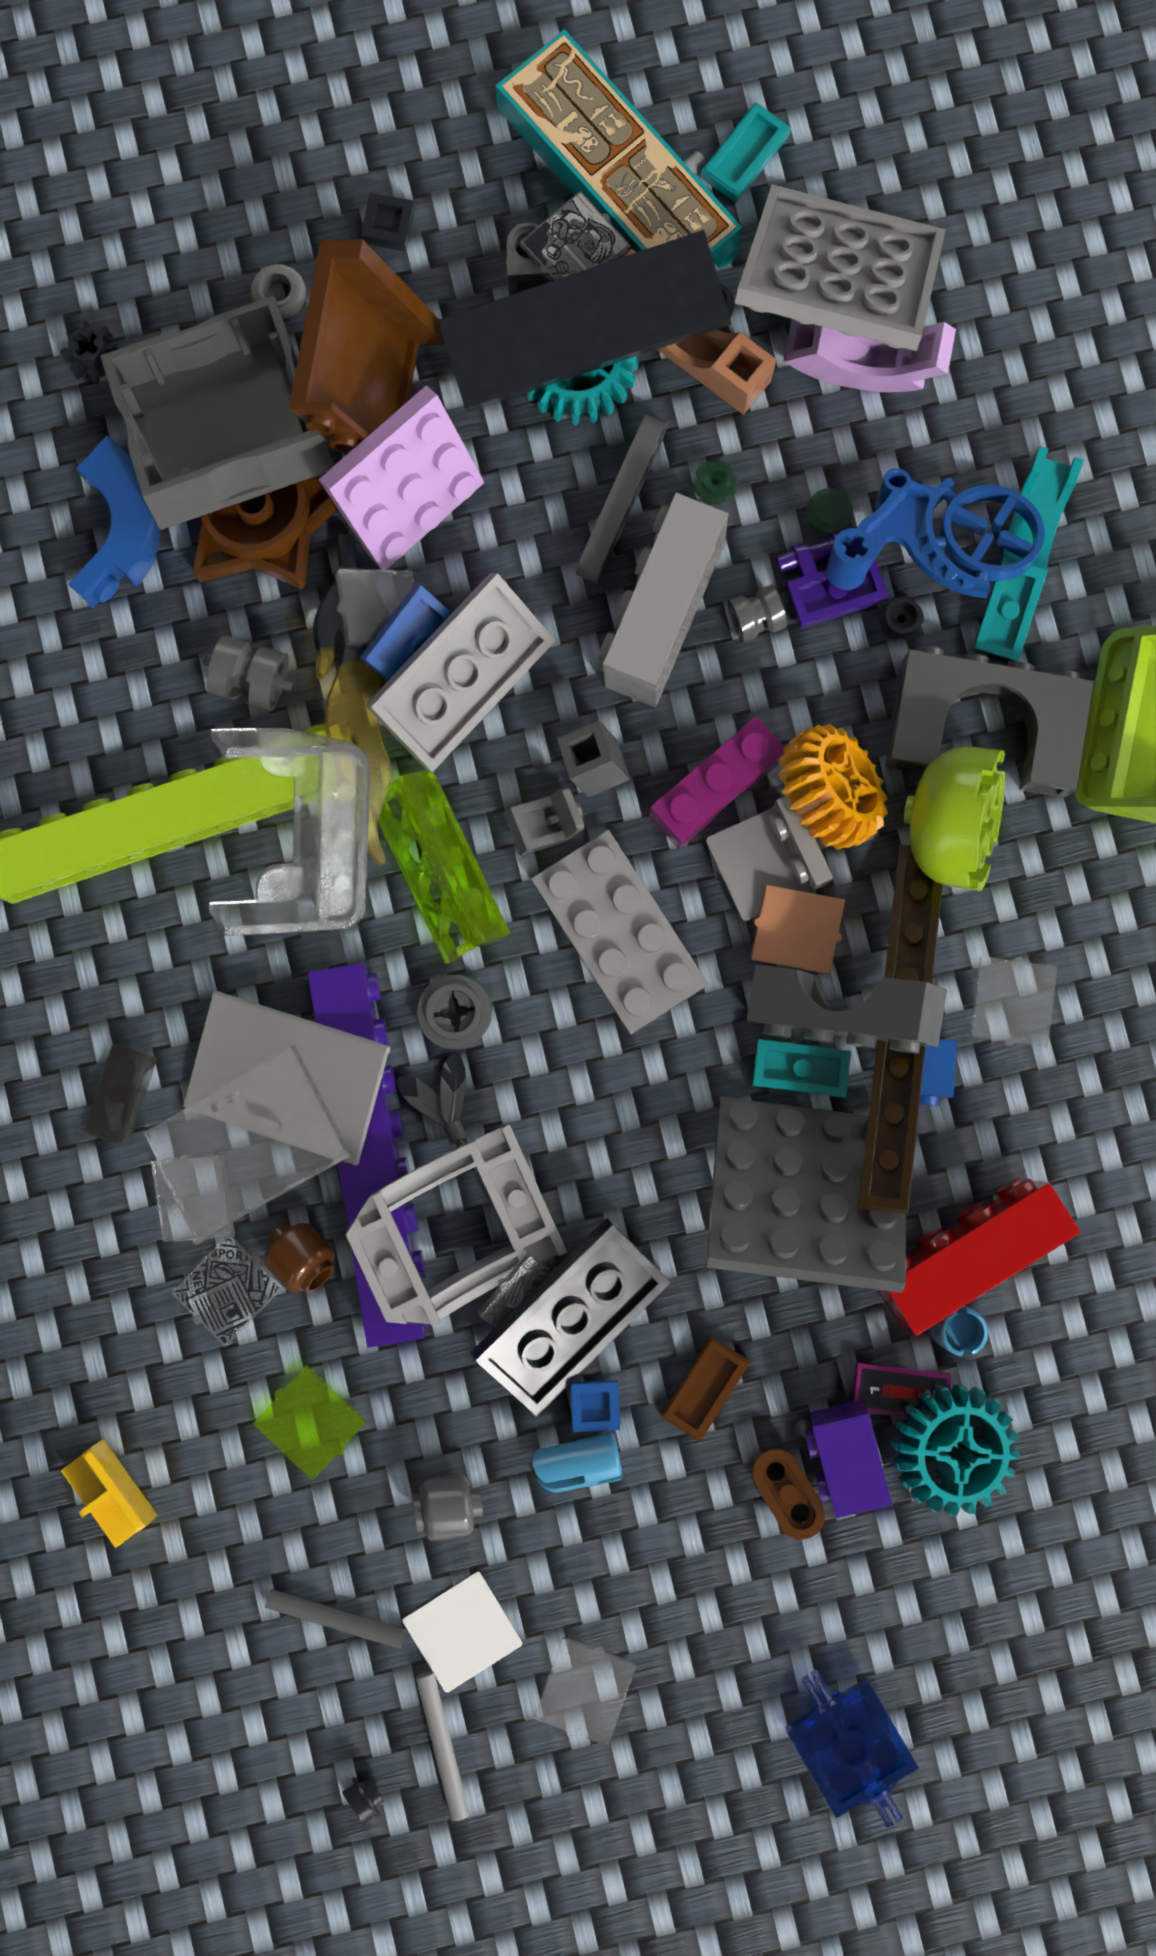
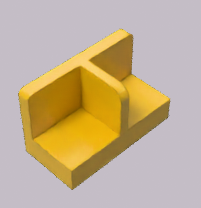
M104 1439L87 1449L81 1456L61 1470L86 1506L78 1512L83 1518L91 1513L115 1548L136 1532L142 1530L158 1516Z

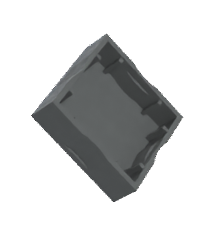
M275 296L213 316L192 328L169 334H161L100 355L114 403L127 428V446L142 496L160 530L328 472L335 466L326 439L319 433L307 429L306 423L289 410L298 360Z

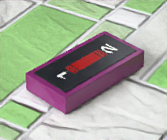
M856 1361L851 1402L865 1399L869 1413L911 1418L906 1413L905 1406L911 1405L916 1409L922 1407L919 1401V1393L923 1392L929 1394L935 1400L936 1385H943L950 1391L952 1375L945 1372Z

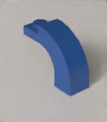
M108 436L101 441L76 469L86 483L108 502L111 512V527L107 540L94 557L68 584L93 609L99 602H106L116 593L119 587V580L123 576L136 587L139 586L154 562L160 540V529L142 496L132 459Z

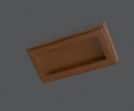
M710 1335L664 1406L660 1417L698 1442H701L751 1363L750 1360Z

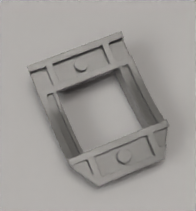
M510 1124L459 1146L374 1192L346 1231V1237L386 1322L400 1324L412 1322L431 1324L433 1327L441 1323V1319L458 1308L507 1282L510 1276V1280L513 1279L517 1269H519L517 1276H519L521 1270H523L522 1274L525 1271L531 1270V1268L519 1266L520 1264H527L532 1261V1258L535 1261L533 1263L537 1265L536 1262L539 1264L556 1255L561 1256L567 1253ZM476 1167L511 1244L469 1265L427 1291L391 1211L435 1186ZM528 1255V1261L526 1263L522 1262Z

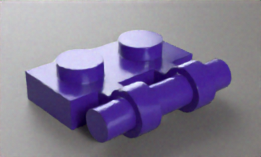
M843 530L831 533L830 539L807 545L806 542L791 546V551L775 556L780 573L797 569L801 578L788 581L785 586L799 629L884 603L889 597L876 559L869 568L864 582L852 590H843L835 587L827 579L825 570L817 572L815 562L829 558L835 537Z

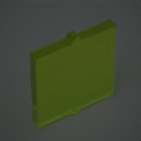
M306 1365L284 1390L279 1389L275 1392L274 1396L276 1399L253 1425L311 1480H314L336 1455L342 1456L344 1454V1446L366 1423V1420Z

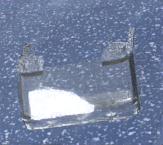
M288 728L211 729V740L226 758L259 757L263 767L271 774L276 776H295L293 863L275 864L264 869L256 882V900L209 902V912L224 936L347 929L357 924L362 918L366 906L370 761L365 752L349 741Z

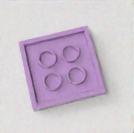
M428 386L421 389L319 479L373 563L383 572L484 484L479 471L438 395Z

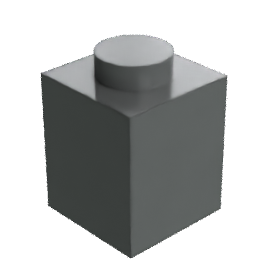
M599 720L557 738L570 780L588 797L630 780L617 739Z

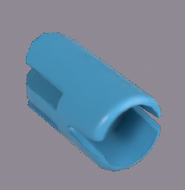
M966 1306L927 1329L928 1335L937 1344L957 1356H963L964 1353L969 1355L978 1353L988 1339V1328L984 1318L978 1312Z
M613 1433L596 1435L573 1442L541 1448L533 1455L532 1465L540 1488L546 1494L592 1487L620 1481L623 1478L617 1442Z

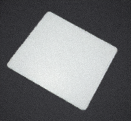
M480 1572L474 1573L403 1619L405 1627L446 1693L522 1646L520 1637Z

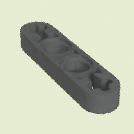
M648 414L644 416L583 551L576 571L577 576L596 584L600 582L662 444L668 426L667 422Z

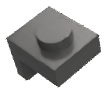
M568 786L558 789L549 797L511 807L503 813L520 856L565 843L584 830L581 806L573 798Z

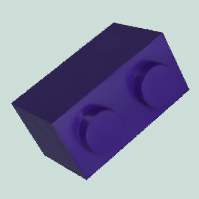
M865 1399L810 1412L812 1428L804 1430L811 1459L820 1457L824 1473L816 1475L822 1503L832 1502L836 1518L892 1506Z

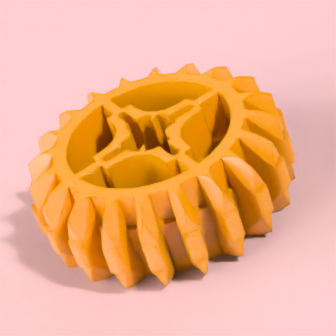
M829 723L824 726L817 725L813 728H807L797 734L795 738L790 740L789 744L783 747L784 755L778 759L779 765L782 768L778 776L785 784V788L781 792L789 798L791 803L789 809L796 812L799 817V825L805 824L811 838L819 837L820 842L825 847L832 845L836 850H840L853 845L858 846L868 841L870 836L876 834L877 830L884 826L883 818L888 814L887 808L884 805L888 798L881 789L884 781L878 777L875 771L876 765L872 764L867 757L868 751L862 750L858 746V741L855 737L848 738L843 728L836 729Z

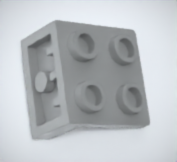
M787 796L776 800L771 809L711 835L706 840V845L742 921H748L759 916L765 884L812 892L827 885L833 879V875L816 839L810 837L805 824H798L799 817L794 810L789 809L791 803Z

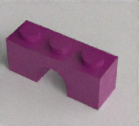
M756 716L650 807L649 817L675 847L680 850L708 826L716 815L743 791L750 790L778 766V759L784 755V746Z

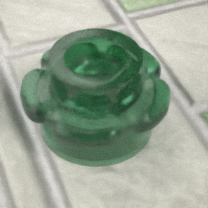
M717 460L715 463L707 461L701 464L696 470L697 479L693 483L698 497L709 504L725 503L730 495L732 496L736 493L738 488V478L733 474V467L722 460ZM713 478H718L720 484L713 485L711 481Z

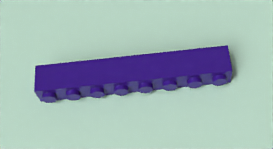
M364 963L308 972L316 1023L389 1046L385 1019H377L374 1001L382 999L377 972L370 974L369 967ZM392 1064L385 1065L359 1164L352 1165L337 1159L348 1228L371 1194L410 1172L407 1157L399 1158L396 1139L404 1138L400 1111H392L389 1093L396 1092V1081ZM406 1202L391 1211V1214L421 1279L426 1278L424 1255L422 1250L414 1251L411 1233L419 1231L417 1211L414 1203L407 1204ZM352 1250L367 1348L425 1338L428 1334L427 1326L431 1324L386 1322Z

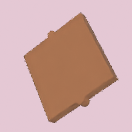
M765 884L759 916L753 919L756 931L750 959L830 974L836 942L842 939L839 928L845 899Z

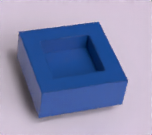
M618 1380L571 1382L573 1432L620 1430Z

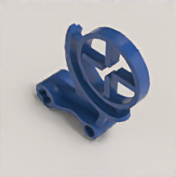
M893 468L884 475L875 501L876 511L863 519L857 528L845 529L835 537L825 568L826 577L837 588L843 590L857 588L864 582L869 568L884 545L888 542H897L906 549L915 564L939 584L958 593L986 599L990 588V581L1013 579L1026 572L1033 565L1043 546L1045 537L1044 524L1035 506L1023 495L1012 489L997 485H981L969 488L957 495L952 491L955 482L951 478H946L936 488L912 481L906 471ZM945 500L949 503V506L941 523L940 537H935L932 525L933 511ZM978 501L1001 503L1004 505L994 519L991 526L992 532H999L1011 511L1015 510L1027 522L1032 533L1033 544L1006 530H1002L999 533L996 544L1023 559L1009 565L985 564L981 560L994 538L993 535L986 533L970 557L955 541L951 530V521L977 535H983L987 529L988 521L962 507ZM941 548L944 549V552L946 553L947 557L942 552Z

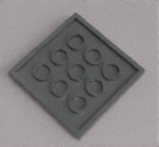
M720 1097L706 1268L902 1293L906 1284V1214L859 1209L869 1116Z

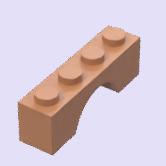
M630 249L625 256L636 252ZM718 329L657 349L742 415L747 412L771 382L776 364V358L743 333L731 334Z

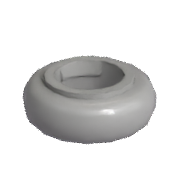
M273 264L263 268L255 275L251 284L252 302L265 299L268 289L277 283L288 285L291 288L289 295L284 300L276 301L283 320H286L302 309L306 300V286L302 277L293 268L283 264Z

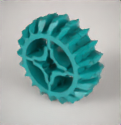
M636 356L615 363L610 374L600 368L525 393V396L529 401L539 399L537 406L541 414L553 407V416L557 423L563 419L565 413L571 414V422L575 426L580 422V414H587L590 422L594 424L598 418V409L611 416L614 412L613 401L624 404L627 400L625 388H633L635 385L636 377L632 372L638 369L639 359ZM578 386H585L589 388L583 391H571L573 388Z
M959 1383L954 1384L951 1391L943 1385H936L935 1400L925 1392L919 1393V1401L922 1407L916 1409L911 1405L905 1406L906 1413L911 1416L908 1423L906 1424L903 1421L895 1422V1427L903 1433V1438L890 1441L891 1447L901 1453L891 1461L894 1468L898 1471H903L898 1478L900 1484L906 1489L911 1488L910 1496L918 1503L925 1502L926 1507L933 1512L939 1513L943 1508L944 1512L950 1516L957 1517L960 1508L968 1514H975L977 1501L986 1507L992 1506L990 1493L993 1490L1000 1494L1007 1493L1001 1481L1004 1476L1008 1478L1016 1477L1015 1470L1010 1468L1008 1464L1011 1460L1021 1458L1019 1451L1010 1447L1020 1437L1015 1430L1008 1428L1013 1419L1007 1412L1000 1411L1002 1405H1000L997 1399L991 1396L986 1398L985 1392L976 1387L968 1391L966 1386ZM970 1414L975 1415L984 1431L985 1443H980L973 1438V1427L969 1425ZM941 1423L938 1431L931 1435L933 1430ZM958 1442L966 1446L960 1447L957 1453L953 1451L954 1456L952 1457L944 1452H951L953 1446L958 1448ZM925 1455L938 1461V1471L942 1474L941 1484L933 1482L925 1465Z

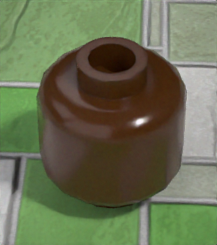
M298 1223L291 1227L287 1224L281 1225L271 1233L266 1241L269 1248L265 1253L264 1265L291 1293H300L302 1291H305L307 1294L312 1293L326 1283L334 1272V1266L332 1265L334 1251L332 1247L308 1223Z

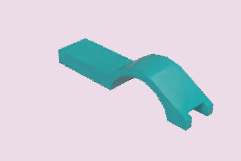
M1041 446L1036 451L1020 494L1035 506L1042 518L1045 530L1043 546L1035 562L1026 572L1013 579L993 582L972 650L1012 662L1019 661L1048 572L1047 566L1053 539L1084 462V459L1075 457L1069 466L1046 459L1048 448ZM1014 510L1008 532L1033 544L1032 533L1027 522ZM1003 548L999 565L1013 564L1023 558Z

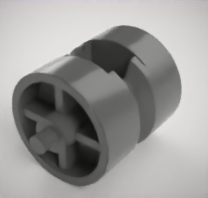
M223 635L217 642L212 657L205 656L203 659V665L209 667L206 681L207 691L213 695L230 700H236L241 695L244 696L247 705L272 712L281 698L283 689L291 691L293 688V682L286 680L289 667L287 653L263 646L256 651H252L249 642Z

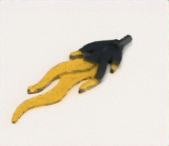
M340 534L336 537L339 568L335 571L331 587L321 601L314 618L313 635L317 660L315 676L318 680H321L328 674L334 659V639L336 636L340 646L338 669L327 696L324 711L325 731L341 780L339 800L343 803L351 798L357 783L355 758L350 742L351 736H353L358 745L364 768V790L358 824L365 847L375 863L381 866L386 862L378 838L377 822L390 788L392 771L389 757L382 741L379 720L365 705L387 681L359 657L387 622L389 616L382 602L369 585L364 569L357 568L354 535ZM385 727V729H386V731H387V734H388V735H392V734L389 732V730Z

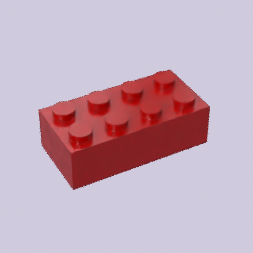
M1016 1178L996 1191L999 1198L992 1203L982 1206L979 1202L956 1216L959 1223L952 1228L943 1231L941 1227H938L919 1238L916 1242L920 1248L906 1255V1284L902 1293L878 1290L900 1327L915 1336L921 1334L1080 1234L1081 1231L1050 1182L1032 1181L1031 1179L1022 1182L1021 1178Z

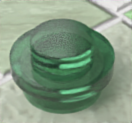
M826 488L816 492L811 497L807 506V519L810 525L816 531L827 535L845 529L850 523L853 514L852 503L848 496L834 488Z

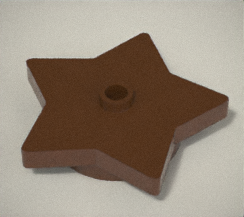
M315 476L200 516L202 525L193 573L198 581L206 582L255 569L294 587L304 588L306 584L310 536L338 509L320 483V478Z

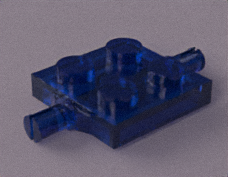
M814 1670L810 1672L819 1690L815 1688L808 1674L801 1679V1682L805 1685L815 1705L807 1714L785 1726L787 1734L836 1818L856 1806L873 1803L886 1827L894 1826L885 1807H888L897 1823L902 1820L903 1814L899 1811L889 1792L899 1780L919 1769L915 1759L867 1677L843 1692L831 1694L820 1675V1671Z

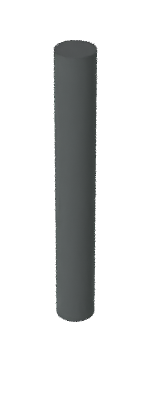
M274 1589L270 1590L265 1608L398 1649H402L407 1630Z

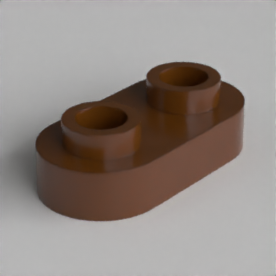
M771 1446L761 1450L752 1462V1477L781 1529L788 1536L795 1539L803 1540L815 1536L823 1527L825 1510L796 1458L790 1451L779 1446ZM773 1462H779L783 1465V1473L777 1478H771L766 1473L767 1467ZM796 1504H804L808 1508L806 1516L802 1519H795L791 1516V1510Z

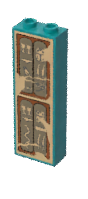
M565 29L496 85L498 111L575 197L581 193L628 244L622 249L626 254L630 249L639 252L704 230L715 268L723 269L737 257L740 251L742 226Z

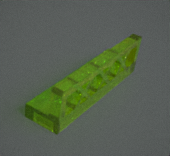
M425 770L402 775L368 799L445 964L455 962L478 947L499 941L511 934L434 771ZM394 796H397L403 809L401 822L394 818L387 804V801ZM411 838L417 840L422 849L421 863L413 859L409 850ZM430 880L437 882L442 891L440 904L434 902L430 895ZM450 921L458 925L465 940L458 947H455L448 933Z

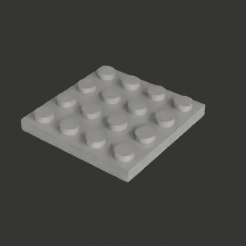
M772 184L738 286L735 304L749 307L751 310L760 313L769 312L792 318L801 324H815L838 330L847 336H860L876 340L893 348H906L917 351L923 334L946 229Z

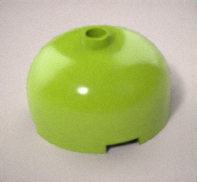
M972 746L950 749L937 756L927 766L919 780L915 796H908L904 811V823L910 824L911 850L920 869L935 882L949 887L981 891L984 888L991 869L990 864L984 862L986 856H991L994 842L998 840L1004 803L1006 771L997 770V763H1003L1005 753L1003 750Z

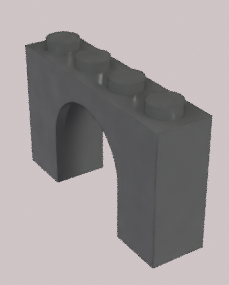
M919 646L916 650L909 649L901 664L884 767L923 773L927 766L940 755L945 719L951 704L970 694L986 693L996 695L1008 701L1016 708L1025 723L1027 748L1020 790L1066 798L1076 791L1094 681L1080 679V674L1071 670H1054L1050 674L1034 671L1035 667L1032 664L1024 662H1009L1007 666L989 663L988 657L978 654H964L961 658L943 655L944 651L942 649L932 646Z

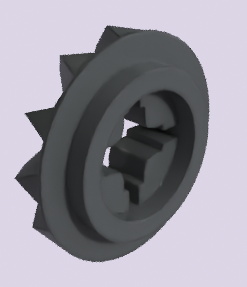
M461 975L441 977L433 981L420 997L417 1008L419 1025L426 1037L440 1047L448 1049L468 1047L478 1042L490 1026L492 1006L489 997L481 985L473 979ZM454 992V997L457 999L459 1006L467 1007L468 1009L475 1008V1011L461 1016L460 1032H456L451 1019L443 1018L442 1016L435 1017V1014L442 1013V1010L449 1008L450 993Z

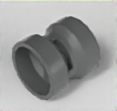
M772 584L758 589L754 597L746 598L740 595L728 600L731 621L741 643L755 640L763 630L774 633L787 627L783 604L776 588Z

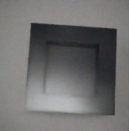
M369 193L361 239L368 245L407 252L415 213L414 201Z

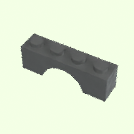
M755 965L747 1021L764 1025L763 1033L772 1036L791 1038L792 1030L805 1031L804 1039L832 1043L833 1035L847 1036L846 1044L866 1048H875L876 1040L889 1041V1049L919 1054L920 1045L938 1047L947 990L928 982L881 978L874 992L863 1003L849 1010L836 1011L826 1001L818 976L798 969Z

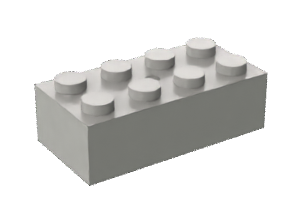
M679 493L675 494L670 507L662 505L653 527V532L656 533L653 548L645 547L635 569V574L639 575L634 592L626 590L617 611L620 621L616 635L610 632L607 634L599 653V659L603 660L600 671L604 672L606 688L655 708L657 707L724 548L729 513Z

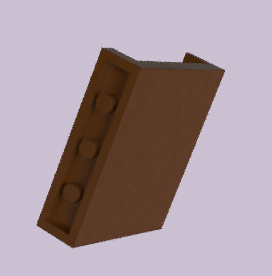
M363 239L320 240L289 404V410L306 423L307 429L319 433L330 442L329 446L332 449L345 455L351 452L409 401L419 345H444L445 343L438 321L440 319Z

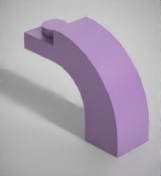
M791 319L783 362L808 376L838 386L873 392L921 390L924 387L925 379L948 374L956 329L946 322L925 326L918 350L914 351L906 348H893L876 340L860 336H847L838 330L815 324H801Z

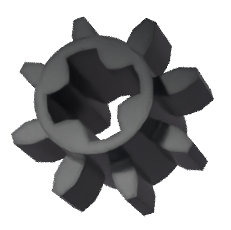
M84 321L83 327L74 332H66L69 337V348H64L60 351L66 362L72 363L70 371L76 379L86 374L92 378L95 384H99L100 378L106 376L100 355L120 348L117 343L111 342L113 336L106 326L97 331L91 328L88 321Z

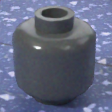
M460 1473L424 1479L420 1483L419 1492L412 1493L417 1532L425 1531L427 1538L431 1541L468 1536L474 1529V1517L483 1516L479 1487L470 1488L467 1478Z

